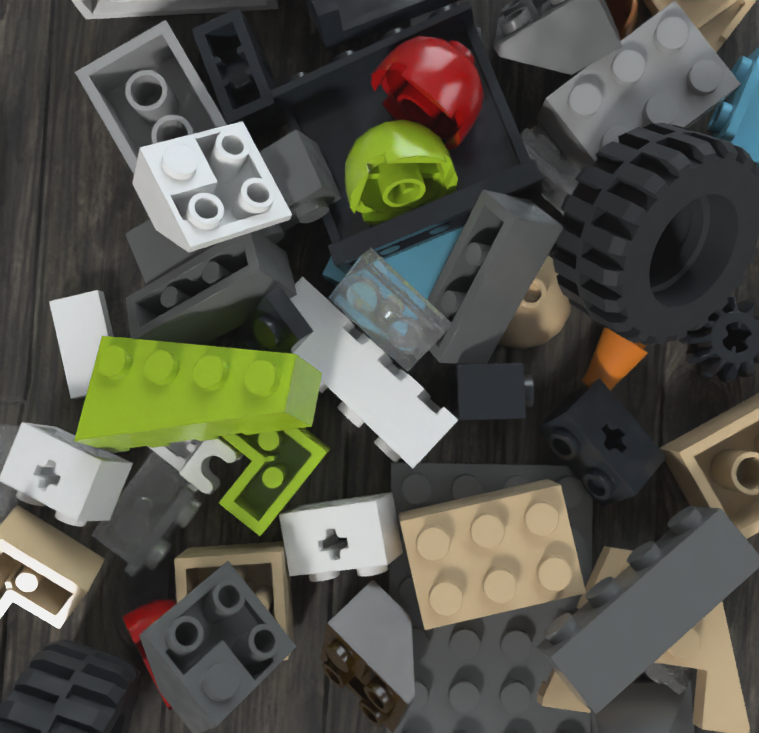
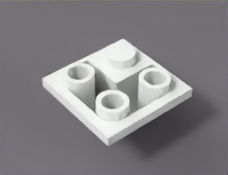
M243 121L140 147L132 184L155 229L188 253L288 221L292 216Z

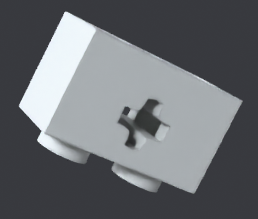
M22 422L0 474V482L18 490L16 497L19 500L37 506L47 505L56 510L54 517L66 524L83 527L87 521H110L133 463L111 452L74 441L75 435L58 427Z
M392 492L304 504L279 514L289 576L309 574L311 582H318L340 576L341 570L356 569L358 576L377 575L386 572L388 564L403 553ZM338 537H347V540H338Z

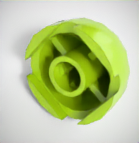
M397 120L384 122L372 127L355 141L345 162V187L350 208L354 214L356 211L362 213L363 221L372 226L454 193L458 181L452 159L441 137L420 122Z

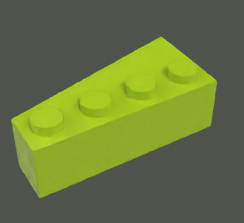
M102 336L74 441L117 453L130 451V448L148 446L155 448L170 446L171 442L193 439L207 441L219 439V436L238 433L252 435L312 427L322 372L297 354Z

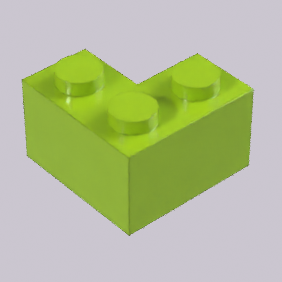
M305 427L252 435L242 433L224 435L222 437L252 462L220 500L219 504L257 535L261 536L331 448Z

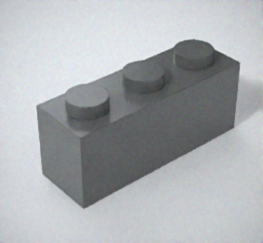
M482 190L412 330L439 363H488L560 235L563 226L529 199Z
M259 231L244 234L214 245L126 297L131 338L206 345L241 326L263 297L273 290L281 287L289 299L296 296L297 293L287 252Z

